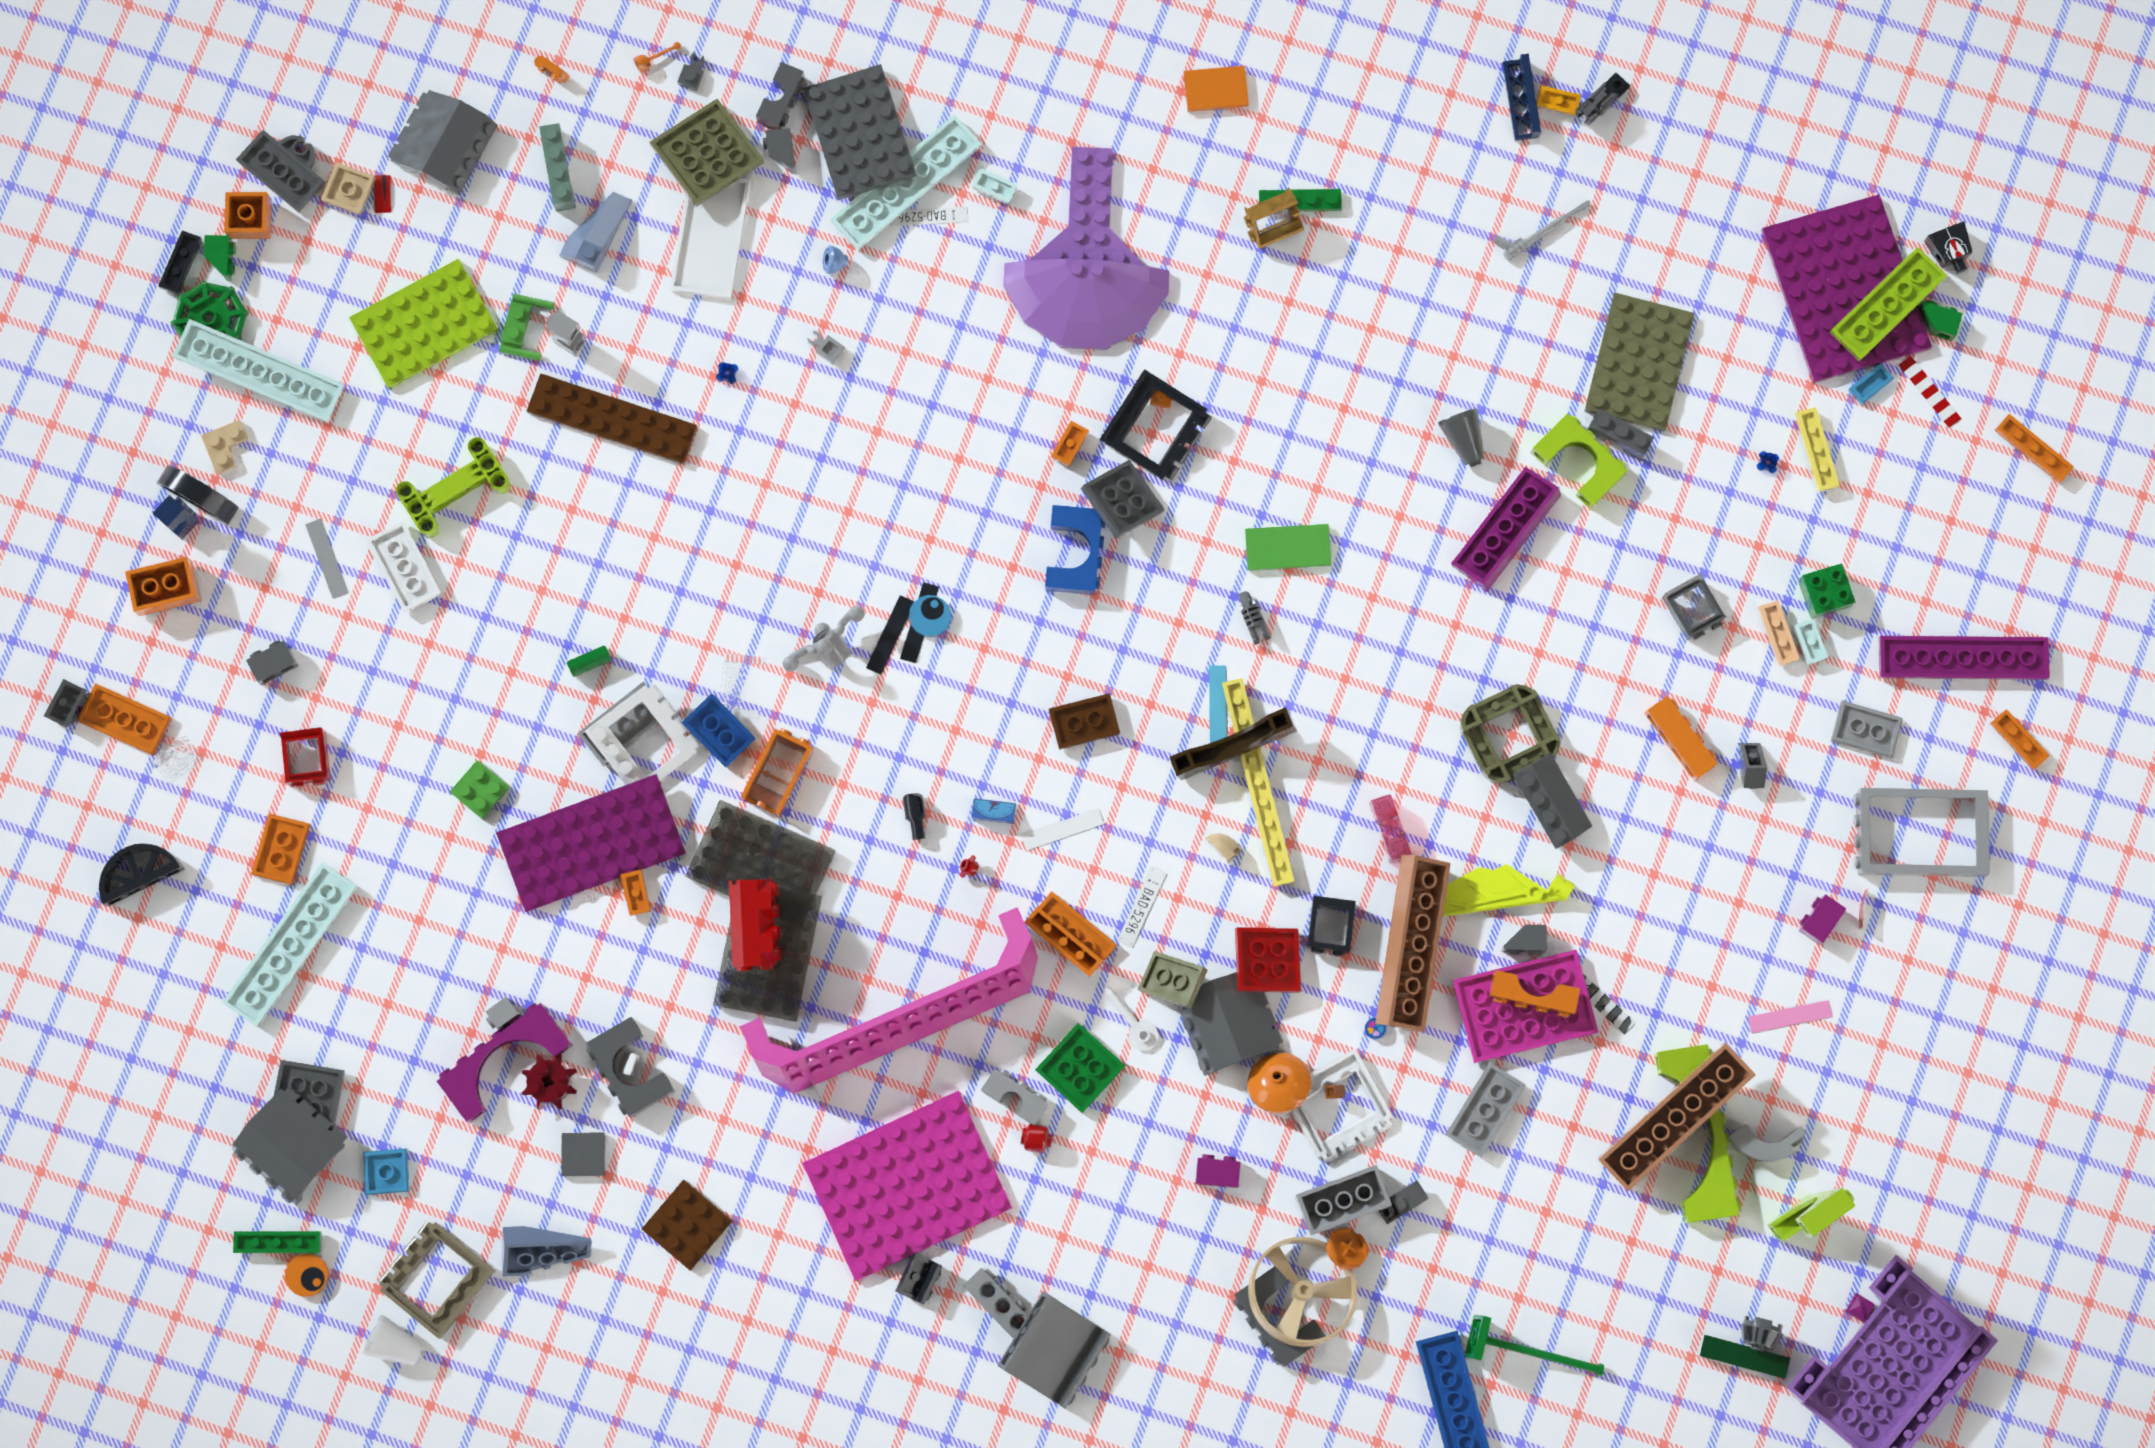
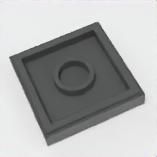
M605 1132L562 1133V1177L605 1176Z

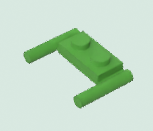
M514 293L509 306L499 352L540 361L541 353L522 349L532 306L553 310L555 303Z

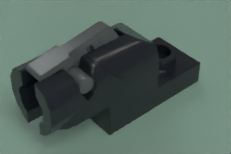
M1615 72L1575 110L1577 117L1580 118L1584 114L1586 116L1584 123L1590 125L1600 115L1603 116L1630 89L1631 85Z

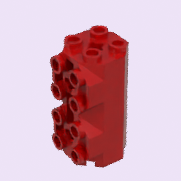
M766 879L736 880V885L735 881H729L732 967H736V971L752 970V966H758V970H771L773 965H777L778 960H782V950L777 944V939L781 938L780 926L775 924V917H780V906L776 904L775 896H779V885L774 883L773 879H767V883Z

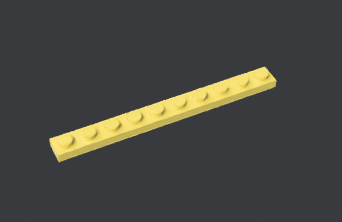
M1243 678L1223 682L1222 687L1234 733H1237L1254 724ZM1259 747L1241 755L1240 758L1273 887L1294 883L1295 881L1261 748Z

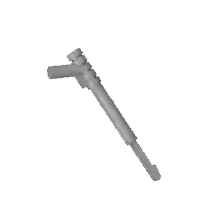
M1586 200L1528 238L1522 239L1520 237L1512 243L1496 235L1493 242L1508 249L1503 255L1507 261H1510L1531 247L1532 244L1567 222L1568 218L1580 210H1585L1591 201Z

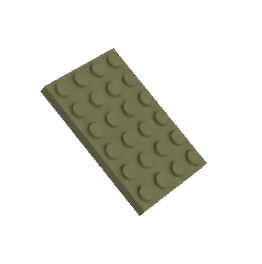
M1614 292L1584 411L1596 414L1598 408L1625 422L1665 432L1695 313Z

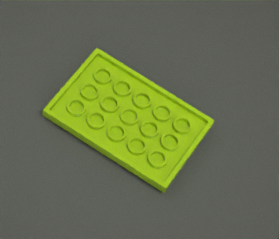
M459 258L349 317L388 389L397 386L499 330Z

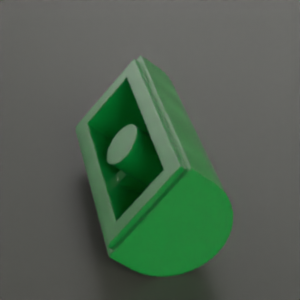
M603 645L566 663L574 678L612 661L607 647Z

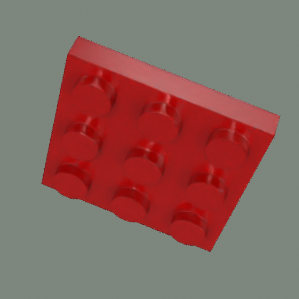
M1235 928L1237 992H1301L1298 928Z

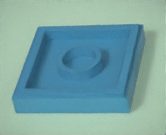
M407 1148L363 1152L365 1195L410 1192Z

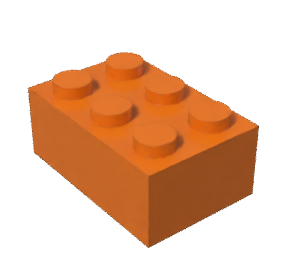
M188 557L125 571L133 611L138 616L201 602L193 561Z

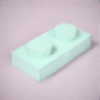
M980 168L971 187L978 192L1009 205L1018 185Z
M1814 618L1793 626L1807 666L1829 658Z

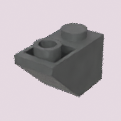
M1525 924L1501 947V952H1507L1509 956H1518L1520 952H1528V956H1541V952L1544 953L1547 950V925Z
M1418 1180L1389 1197L1392 1206L1379 1210V1213L1386 1224H1389L1429 1199Z

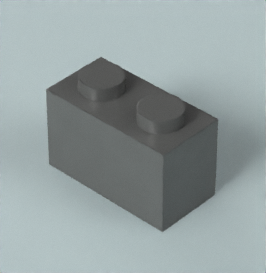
M284 640L271 643L268 649L264 651L258 650L252 653L250 658L246 660L256 681L261 686L299 666L289 645Z

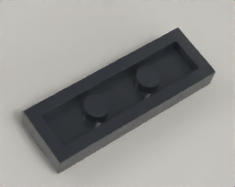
M184 230L181 231L158 284L160 289L176 295L180 294L203 240L200 236Z

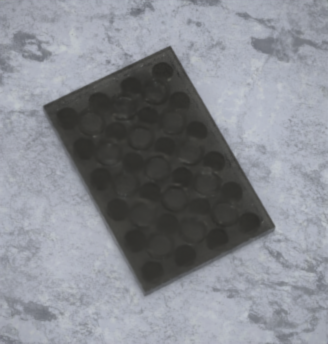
M719 800L685 878L726 896H729V881H735L736 885V880L766 879L767 883V879H773L774 883L779 885V896H775L776 904L780 906V917L777 918L802 928L836 850L723 800Z
M779 887V896H775L776 904L780 906V917H775V924L780 926L781 938L777 939V944L782 950V960H778L777 965H773L771 970H758V966H752V970L736 971V967H732L731 927L729 923L713 1005L797 1022L823 896Z

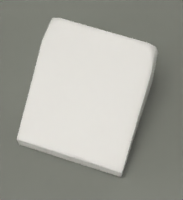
M625 1052L618 1072L631 1077L634 1076L640 1059L639 1056Z

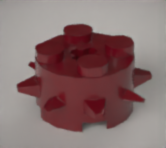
M539 1054L536 1056V1064L530 1070H522V1074L527 1078V1087L521 1093L523 1096L531 1095L537 1099L538 1110L545 1104H554L560 1110L562 1109V1100L568 1094L577 1093V1090L572 1087L571 1079L577 1070L576 1068L567 1069L563 1066L561 1054H558L554 1060H544ZM549 1077H551V1080L554 1081V1083L552 1086L549 1085L547 1088L545 1080L546 1078L549 1079Z

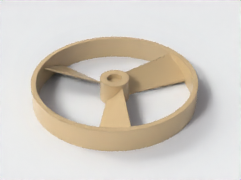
M1310 1237L1284 1239L1268 1248L1252 1269L1248 1284V1296L1252 1312L1264 1330L1281 1342L1299 1347L1323 1344L1339 1334L1352 1318L1357 1303L1355 1276L1352 1270L1342 1269L1346 1277L1311 1284L1306 1280L1299 1281L1280 1247L1290 1244H1305L1319 1248L1327 1253L1326 1243ZM1265 1256L1294 1285L1292 1289L1293 1300L1277 1328H1274L1264 1317L1255 1295L1256 1273ZM1311 1297L1350 1299L1348 1314L1338 1330L1320 1339H1296L1305 1302Z

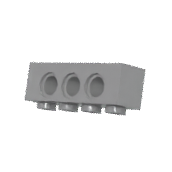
M981 1267L963 1287L1014 1339L1019 1329L1014 1328L1012 1321L1017 1316H1021L1025 1320L1027 1318V1315L1024 1313L1026 1308L1019 1300L1014 1302L1009 1297L1011 1292L1004 1284L999 1286L994 1281L996 1276L989 1268L984 1271ZM984 1286H994L995 1294L992 1297H985L983 1295ZM1002 1300L1008 1301L1010 1304V1309L1007 1313L998 1311V1303Z

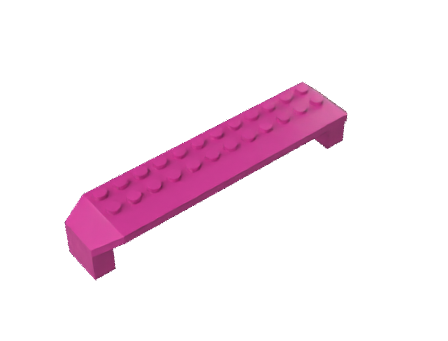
M1018 907L998 915L1008 942L996 966L799 1051L773 1044L760 1018L740 1026L752 1058L761 1075L795 1094L1029 993L1038 955Z

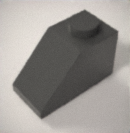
M790 128L765 130L766 138H762L764 150H768L769 157L791 174H796Z
M1739 743L1740 777L1743 788H1765L1767 765L1761 743Z

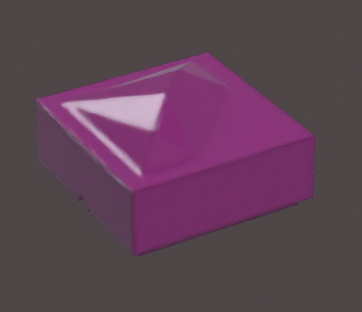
M1854 1293L1844 1312L1865 1323L1875 1304L1858 1293Z

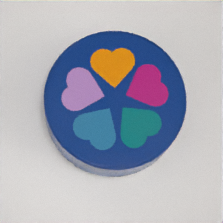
M1371 1018L1364 1026L1365 1034L1371 1039H1380L1386 1032V1026L1375 1024L1376 1018Z

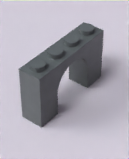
M632 1016L586 1042L589 1046L586 1049L588 1055L592 1060L596 1059L599 1067H597L599 1074L602 1078L606 1077L610 1083L607 1086L613 1097L617 1096L621 1102L618 1104L620 1111L624 1116L627 1114L630 1118L676 1092L664 1072L637 1086L626 1085L617 1077L615 1060L618 1054L625 1047L644 1037Z
M1275 1266L1255 1279V1295L1261 1312L1266 1300L1289 1283ZM1248 1285L1234 1294L1236 1299L1233 1300V1303L1239 1311H1245L1248 1316L1245 1320L1252 1330L1256 1328L1261 1334L1258 1336V1339L1265 1348L1267 1346L1270 1347L1273 1352L1270 1356L1277 1366L1280 1364L1283 1367L1287 1366L1313 1347H1299L1286 1344L1264 1330L1252 1312L1248 1296ZM1312 1319L1298 1329L1296 1339L1314 1340L1326 1337L1315 1319Z

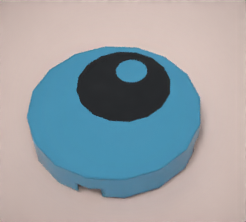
M926 595L913 603L910 608L909 620L911 627L916 633L927 637H935L947 630L951 619V612L948 604L943 599L934 595Z

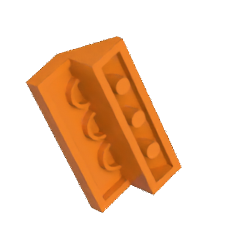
M1053 891L1024 921L1027 926L1089 977L1117 947L1112 940Z

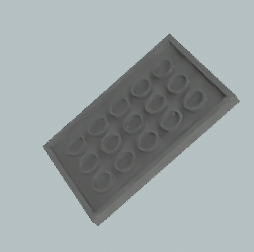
M881 64L803 88L838 201L917 176Z

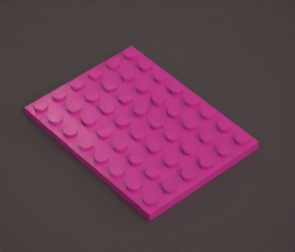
M959 1090L802 1163L855 1282L911 1256L913 1252L918 1253L1012 1209Z

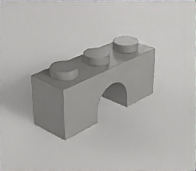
M557 310L555 314H551L547 319L546 329L555 345L576 356L586 341L585 335L580 332L581 327L578 322Z
M1002 1068L999 1071L994 1069L981 1088V1092L998 1103L1008 1093L1017 1094L1022 1100V1105L1017 1115L1035 1126L1049 1106L1045 1102L1047 1097L1039 1092L1033 1094L1028 1090L1029 1086L1021 1080H1018L1016 1083L1010 1079L1011 1074Z

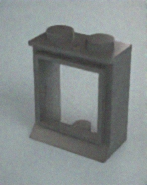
M1702 573L1669 590L1661 597L1686 640L1693 638L1695 641L1705 635V630L1711 628L1713 631L1723 625L1722 621L1727 617L1705 583Z

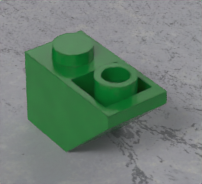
M204 235V257L227 281H231L232 275L235 274L233 255H236V243L229 235Z
M1922 301L1918 307L1930 334L1952 342L1957 335L1963 313L1958 312L1954 307L1945 308L1938 306V303L1934 301Z

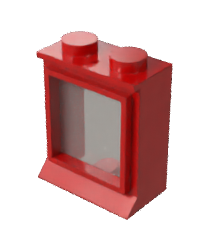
M318 727L279 733L282 745L285 783L288 786H291V788H303L304 784L312 783L313 786L324 785L325 781H331L326 730Z

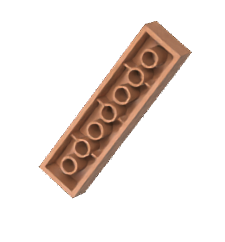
M1401 855L1375 1024L1408 1031L1425 1032L1451 865L1449 862L1417 855Z
M1725 1041L1598 1157V1160L1627 1191H1630L1756 1075L1755 1072Z

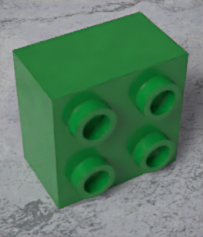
M1842 563L1804 574L1798 579L1811 619L1850 608L1856 603Z

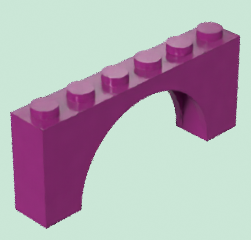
M542 1003L530 1005L525 1010L526 1014L522 1017L516 1016L508 1022L510 1026L503 1031L502 1029L497 1030L491 1035L492 1039L486 1044L482 1042L473 1049L475 1051L469 1057L467 1055L461 1057L456 1062L457 1066L451 1070L447 1068L439 1074L440 1078L436 1082L467 1123H471L487 1111L480 1097L479 1078L485 1062L496 1050L513 1042H532L543 1046L556 1058L558 1054L564 1053L573 1046L572 1042Z

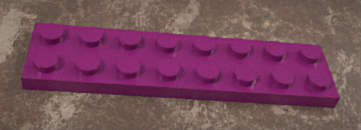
M1878 637L1880 679H2050L2048 637Z

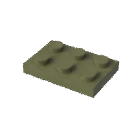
M1154 951L1137 990L1191 1009L1208 969Z

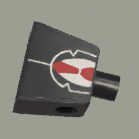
M1964 221L1929 234L1925 238V245L1941 268L1953 265L1956 274H1961L1968 270L1964 260L1972 254V247Z

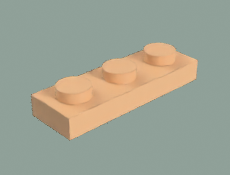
M1779 600L1759 606L1758 611L1778 667L1798 661L1800 658Z

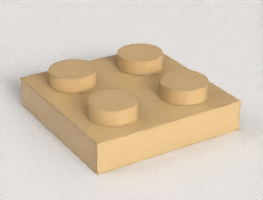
M336 162L321 201L361 216L376 177Z

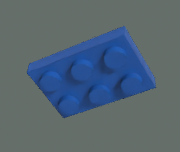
M713 693L681 722L725 768L756 739Z

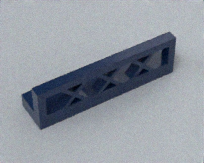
M1529 53L1521 54L1519 59L1502 62L1514 141L1536 139L1541 134ZM1519 65L1520 73L1516 78L1508 72V66ZM1515 83L1523 88V93L1520 97L1512 93L1511 88ZM1518 102L1526 107V112L1522 117L1514 109ZM1521 122L1529 127V134L1518 135L1517 127Z

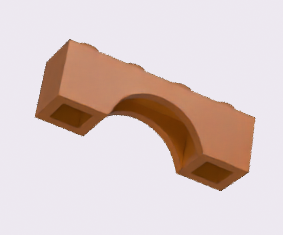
M1496 970L1493 974L1489 997L1494 998L1493 1002L1506 1004V1001L1515 1003L1514 1006L1527 1009V1006L1536 1007L1535 1011L1548 1013V1011L1557 1012L1556 1016L1569 1018L1570 1015L1573 1016L1576 1013L1580 988L1559 984L1551 994L1537 997L1523 990L1516 974Z

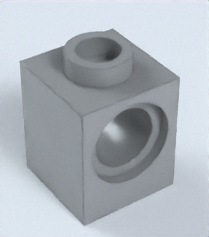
M504 997L485 1011L488 1015L486 1021L493 1029L495 1027L497 1029H504L509 1025V1021L516 1016H521L508 997Z

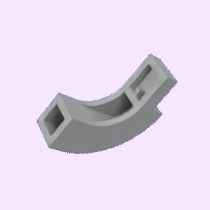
M1744 1124L1729 1134L1728 1137L1729 1143L1733 1148L1748 1159L1758 1162H1774L1793 1155L1795 1152L1790 1145L1793 1147L1799 1145L1804 1141L1802 1137L1807 1133L1801 1126L1780 1141L1767 1143L1756 1137L1749 1126Z

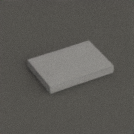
M1841 700L1830 741L1892 759L1903 718Z

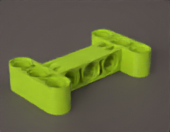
M474 437L468 442V450L474 458L473 461L423 492L418 493L413 484L408 481H402L397 485L396 494L424 537L433 538L439 533V525L433 517L434 514L484 483L489 482L493 490L498 494H505L510 490L511 482L483 438ZM476 445H483L482 451L474 452ZM487 462H494L492 469H484ZM498 479H505V483L501 487L495 486ZM405 489H412L409 496H402V492ZM421 505L422 511L414 514V507ZM433 523V528L430 531H424L425 524Z

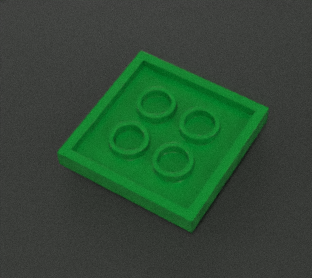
M1077 1023L1040 1063L1035 1071L1083 1114L1125 1068V1065L1081 1024Z

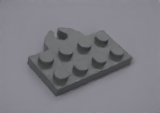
M262 130L235 159L297 213L306 206L326 183L325 180L311 170L316 159L312 144H307V148L303 153L296 152L297 146L304 144L306 141L302 136L291 135L284 137L278 142L265 130Z

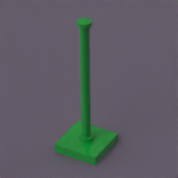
M1483 1315L1473 1316L1464 1353L1465 1358L1482 1361L1484 1348L1487 1344L1596 1373V1376L1601 1377L1603 1375L1604 1364L1602 1363L1597 1365L1488 1336L1492 1318Z

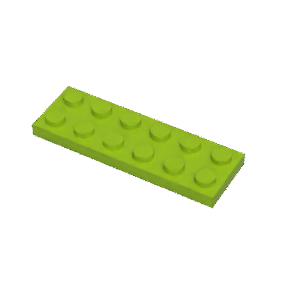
M1917 247L1829 333L1860 361L1948 275Z

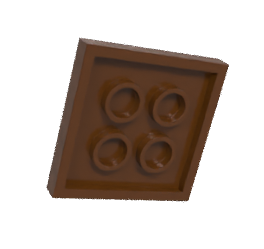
M683 1179L641 1230L689 1271H692L733 1221Z

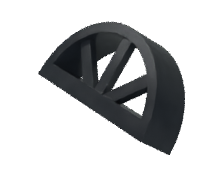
M170 465L166 466L156 482L157 485L229 525L239 509L235 503L216 490Z
M139 843L127 846L116 852L107 861L101 872L99 895L102 905L109 907L185 870V868L175 855L157 845ZM151 851L142 876L132 855ZM159 853L171 861L153 871ZM123 860H127L135 880L114 873ZM111 879L125 884L109 892Z

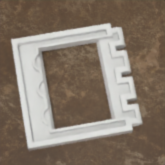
M655 683L649 688L646 685L585 730V733L625 785L646 778V776L608 727L641 702L645 704L680 750V752L647 777L657 774L659 780H662L697 753L695 748L701 745L692 733L686 737L684 736L688 729L681 723L683 719L680 715L673 720L671 719V716L677 711L667 698L661 703L658 702L664 694Z
M1356 1049L1310 1073L1312 1084L1307 1099L1324 1091L1326 1085H1334L1356 1073L1376 1109L1375 1112L1321 1141L1302 1105L1292 1111L1317 1158L1322 1157L1325 1163L1339 1157L1335 1150L1337 1147L1342 1154L1357 1147V1143L1354 1140L1355 1137L1358 1138L1361 1144L1375 1137L1376 1134L1373 1127L1376 1126L1379 1133L1393 1127L1390 1118L1393 1116Z

